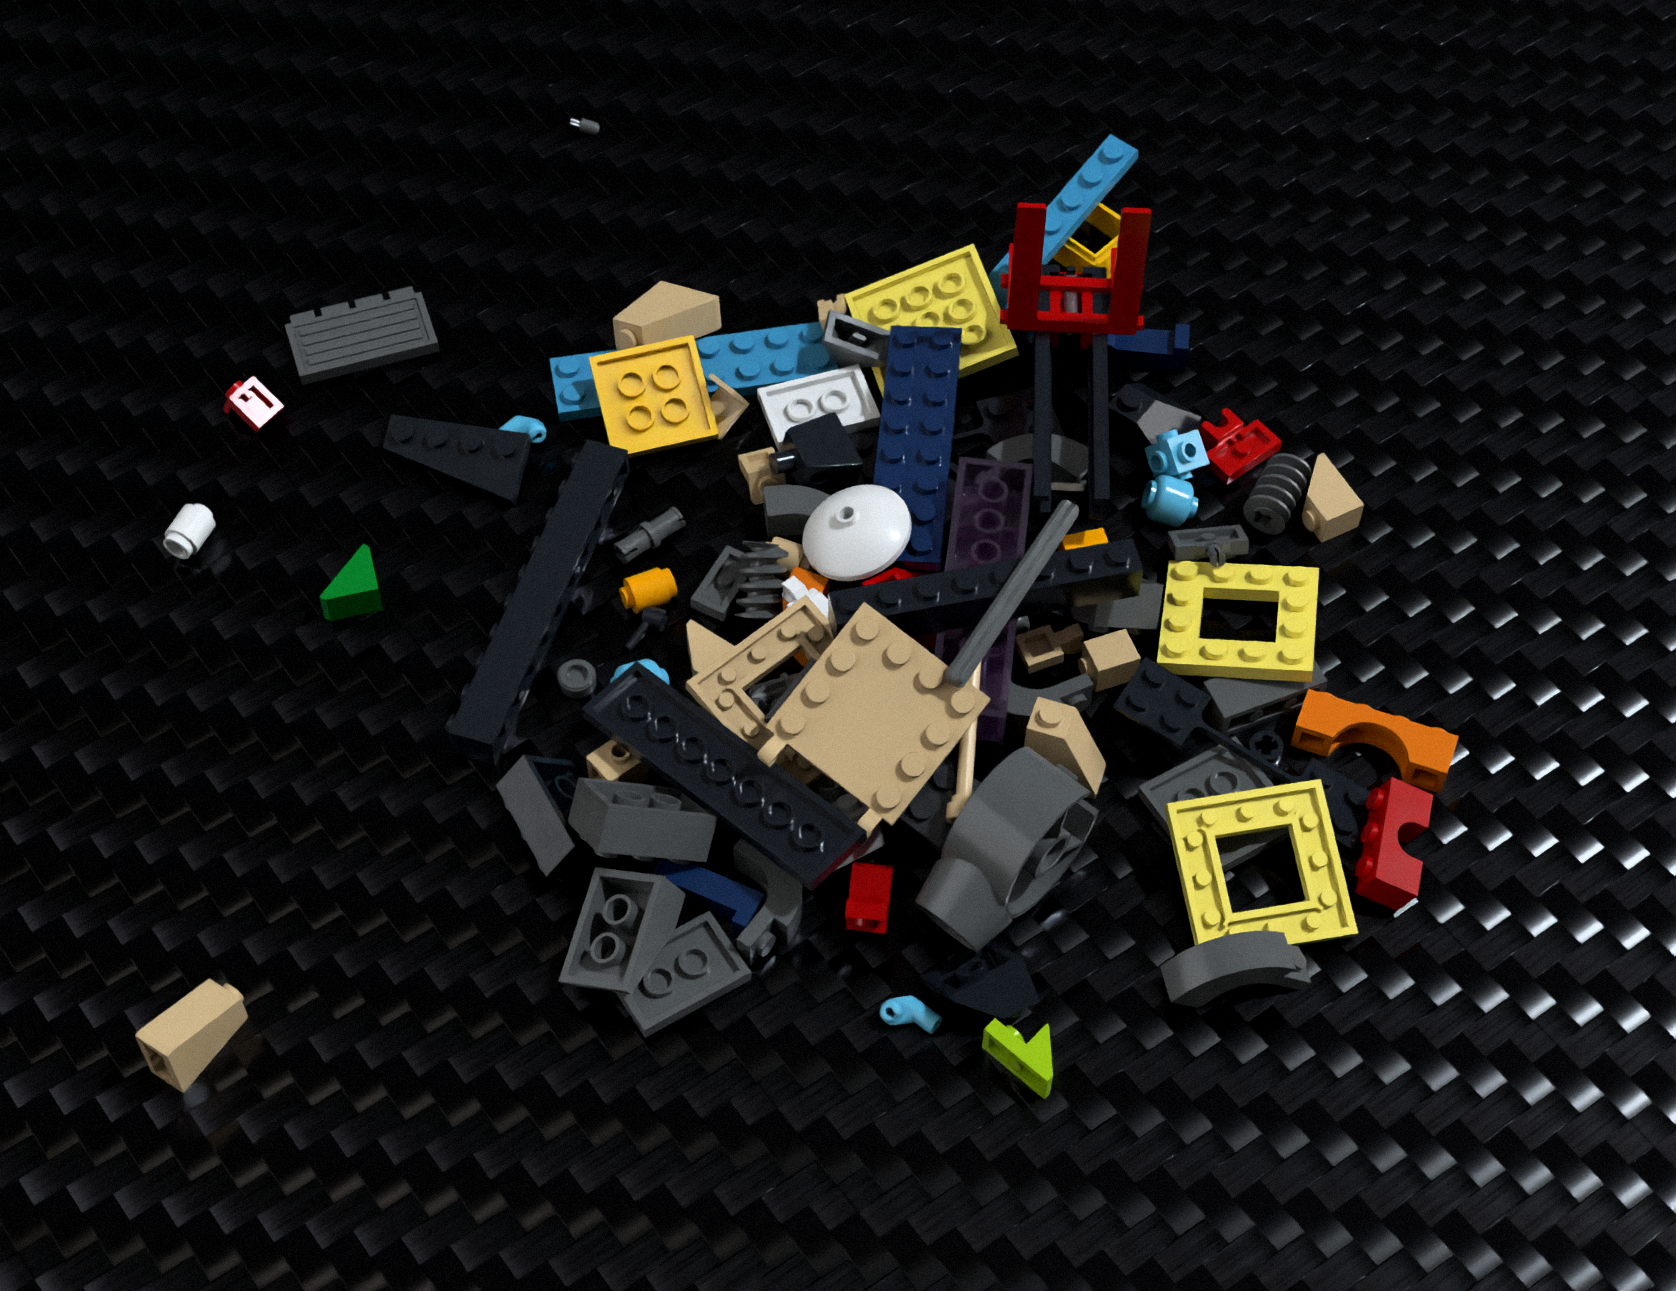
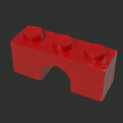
M1393 777L1379 788L1376 787L1370 792L1366 802V808L1369 810L1368 819L1360 837L1363 843L1362 855L1355 867V876L1358 877L1356 894L1396 911L1418 896L1423 862L1405 853L1398 840L1408 844L1428 829L1433 800L1432 794Z

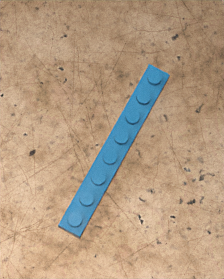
M1110 134L1049 204L1046 212L1042 264H1048L1138 159L1137 149ZM1009 252L987 276L1001 309H1008V289L1001 288V274H1008Z

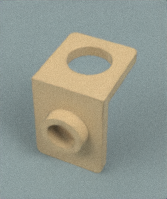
M710 373L708 377L719 386L711 396L710 401L719 432L717 440H721L749 403L734 389L713 373Z

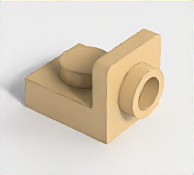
M773 447L738 455L740 469L749 484L751 500L755 505L763 503V487L786 485L785 474L774 475L770 469L769 455L775 452Z

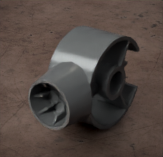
M1028 746L1016 750L996 766L984 779L961 810L947 836L941 859L937 860L914 901L915 905L945 932L970 950L978 953L1013 922V918L1019 917L1038 903L1056 884L1075 859L1085 843L1099 810L1083 800L1091 791L1078 783L1079 777L1061 764H1058L1057 767Z

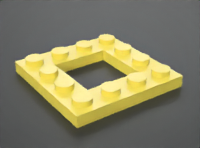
M1169 560L1157 664L1175 675L1312 682L1319 568L1225 563L1221 567L1217 563V567H1214L1210 562ZM1203 599L1279 602L1276 642L1199 638Z
M1321 779L1184 800L1165 805V814L1195 946L1218 937L1248 931L1283 932L1287 943L1294 946L1349 938L1358 934ZM1288 827L1305 901L1232 913L1215 839Z

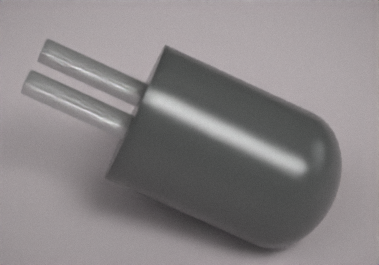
M581 118V121L571 119L570 125L579 127L578 131L588 134H597L599 131V124L597 122Z

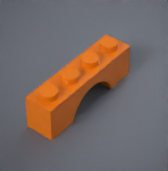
M1308 689L1290 746L1328 757L1343 745L1351 743L1371 744L1391 755L1399 766L1403 782L1441 793L1459 736L1448 733L1438 727H1428L1410 721L1403 716H1394L1374 710L1365 704H1355L1336 698L1327 692H1317Z

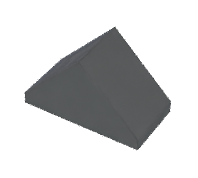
M830 309L827 314L822 344L839 367L844 368L859 364L860 367L887 366L890 331Z

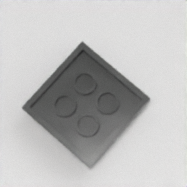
M1236 736L1231 738L1233 741L1242 745ZM1219 744L1140 785L1137 795L1171 839L1164 809L1167 803L1272 787L1274 785L1262 769ZM1288 827L1215 839L1223 873L1289 838Z

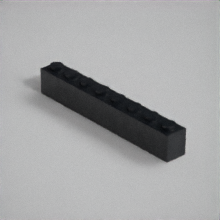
M1133 538L1054 552L1010 619L1139 596L1143 567ZM1022 558L828 592V619L833 639L836 638L863 602L867 603L910 637L978 625Z

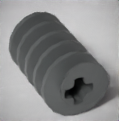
M1287 453L1275 454L1269 458L1260 478L1243 506V514L1252 527L1268 535L1282 533L1285 523L1288 522L1291 516L1290 513L1293 512L1296 502L1299 501L1302 495L1301 492L1304 491L1307 482L1312 476L1308 463L1300 457Z
M742 541L743 545L752 549V552L741 554L740 557L742 560L750 563V567L739 569V574L748 578L749 582L737 585V589L747 593V597L736 599L735 603L745 608V612L734 614V616L771 620L781 613L780 610L772 607V605L783 602V597L774 592V589L782 588V583L784 582L777 578L776 574L787 571V567L778 563L777 560L788 557L789 552L780 548L779 544Z

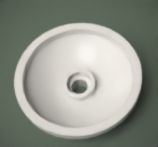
M867 484L840 490L825 499L809 517L802 538L806 558L818 573L833 580L856 581L871 577L890 566L905 549L912 530L910 512L902 498L886 487Z

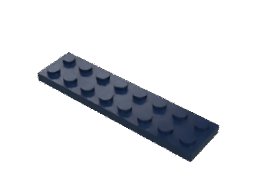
M891 326L873 485L886 487L902 498L910 512L912 530L905 549L886 569L896 567L905 570H941L962 347V328Z

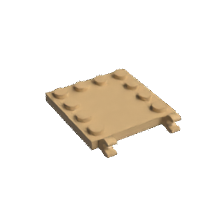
M863 602L767 723L765 728L773 736L760 749L757 756L758 759L771 768L785 748L789 746L868 808V811L857 822L859 826L867 831L868 839L882 819L890 826L895 824L989 704L991 698L968 681L962 688H957L953 684L948 683L945 676L949 666L867 603Z

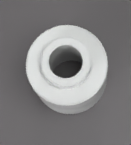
M185 504L165 531L164 547L171 554L181 559H188L190 555L196 554L216 526L212 512L201 504Z

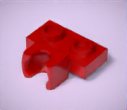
M1224 408L1221 413L1223 418L1219 427L1204 421L1200 426L1199 434L1204 448L1207 450L1206 454L1210 463L1206 466L1228 485L1278 452L1282 441L1258 419L1243 427L1244 422L1231 410Z

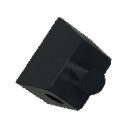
M831 412L790 427L785 433L781 450L769 455V466L774 475L790 472L796 485L817 490L856 486L863 465L862 459L836 412Z

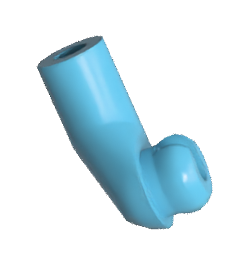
M520 415L513 417L499 428L500 430L528 433L532 439L531 442L535 444L543 442L547 435L545 426L541 421Z

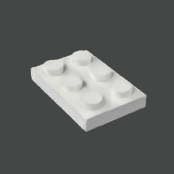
M859 364L757 389L758 401L778 451L781 450L785 433L790 427L831 412H836L847 434L880 426V413Z

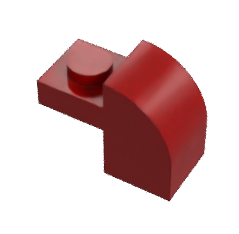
M859 862L852 864L849 898L846 901L845 910L847 930L886 934L894 866Z

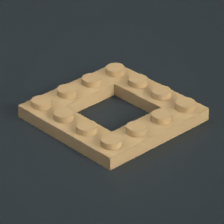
M805 595L686 682L685 688L709 715L760 751L773 734L765 728L767 723L764 722L765 715L744 691L798 651H801L809 661L812 657L818 660L834 640L829 620L810 598ZM789 746L785 748L775 762L807 787L825 775Z

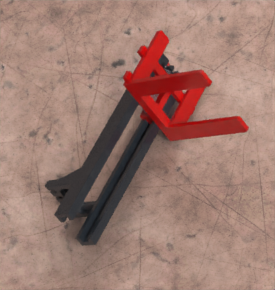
M1018 203L1014 243L1009 244L1008 274H1001V288L1008 289V309H1000V324H1007V329L1034 331L1033 451L1028 514H1032L1034 517H1051V505L1058 506L1061 501L1069 500L1071 503L1080 506V517H1087L1088 512V519L1107 520L1110 502L1107 334L1136 335L1137 331H1143L1144 316H1139V309L1143 292L1151 209L1122 208L1117 248H1112L1110 253L1111 279L1106 278V267L1083 266L1082 273H1075L1076 268L1074 266H1068L1066 272H1060V265L1042 264L1047 206L1042 203ZM1107 293H1111L1109 314H1107ZM1060 332L1065 334L1080 333V348L1087 349L1088 469L1086 484L1051 482L1052 348L1059 346Z

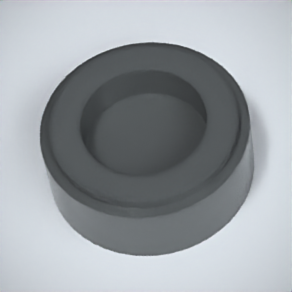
M570 660L564 663L558 671L559 688L564 695L570 698L586 697L596 687L595 669L585 660Z

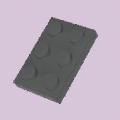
M709 910L675 929L632 994L616 992V994L646 1038L750 981L751 971Z

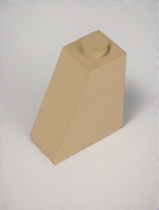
M660 281L613 318L616 349L624 350L694 335L695 339L717 331L722 327L719 296Z
M1037 697L1026 728L1024 746H1028L1057 767L1058 764H1061L1078 776L1077 782L1091 791L1087 797L1095 799L1106 768V762L1078 710L1070 705Z
M209 978L142 1027L135 1037L151 1072L184 1093L247 1020L248 1015L242 1002L244 1000L242 994L227 983L221 986Z

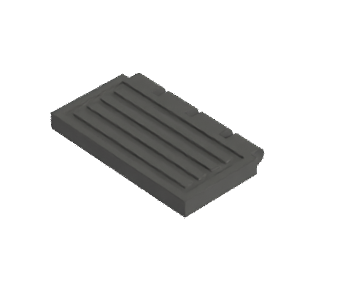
M410 286L389 291L388 300H384L382 294L354 300L356 307L351 309L348 302L320 308L322 316L315 317L314 310L290 315L291 323L285 324L301 384L305 385L439 352L438 341L422 292L414 293L413 287Z

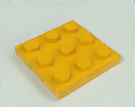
M694 335L589 357L590 369L609 445L628 450L629 458L719 438Z

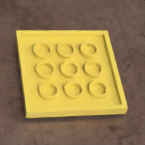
M974 243L844 295L853 318L891 331V326L962 328L959 379L1019 355L1010 329H1007V324H1000L1001 308ZM871 367L883 397L886 367Z

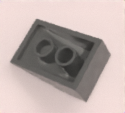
M595 867L559 982L565 985L632 994L674 933L686 894L662 875Z

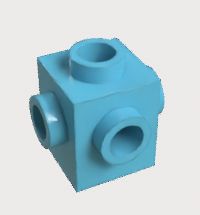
M1177 429L1156 436L1158 443L1144 448L1154 479L1160 475H1168L1186 480L1193 477L1191 470L1210 464L1198 429L1178 435Z

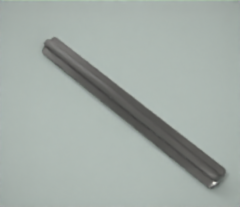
M1063 500L1059 503L947 669L945 679L948 683L953 684L957 688L965 686L1078 517L1079 507L1076 504L1071 503L1069 500Z

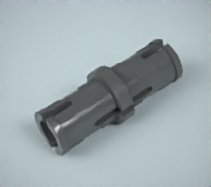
M671 507L654 520L640 523L637 526L638 530L612 545L614 551L620 550L615 553L617 558L623 564H628L632 559L652 547V550L658 548L663 539L686 526L685 520L678 521L683 518L680 511L675 507Z

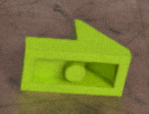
M994 1018L984 1028L982 1048L1045 1099L1050 1094L1053 1079L1049 1024L1047 1023L1026 1044L1022 1035L1010 1025L1004 1026Z

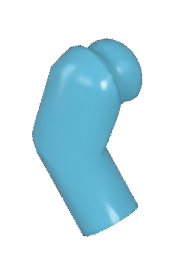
M914 996L891 998L880 1007V1016L887 1024L916 1023L929 1034L937 1030L943 1019Z

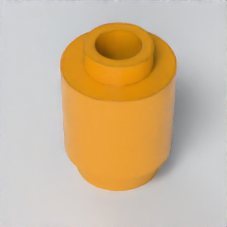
M656 567L624 578V587L619 588L621 600L625 608H632L635 614L643 612L648 606L658 607L669 603L670 598L678 595L677 586L669 568L660 570V568Z

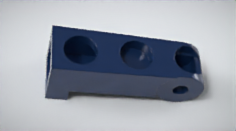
M1176 324L1175 331L1143 329V331H1137L1136 335L1107 334L1108 365L1185 372L1189 349L1190 325Z
M664 858L656 865L654 875L666 877L686 894L684 902L706 912L710 910L712 915L732 923L733 937L736 938L739 937L765 904L764 893L691 862L689 865H680Z

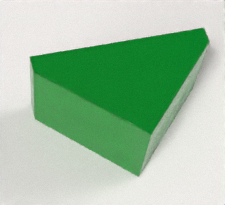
M362 544L320 595L319 598L325 619L335 621L383 610L369 546Z

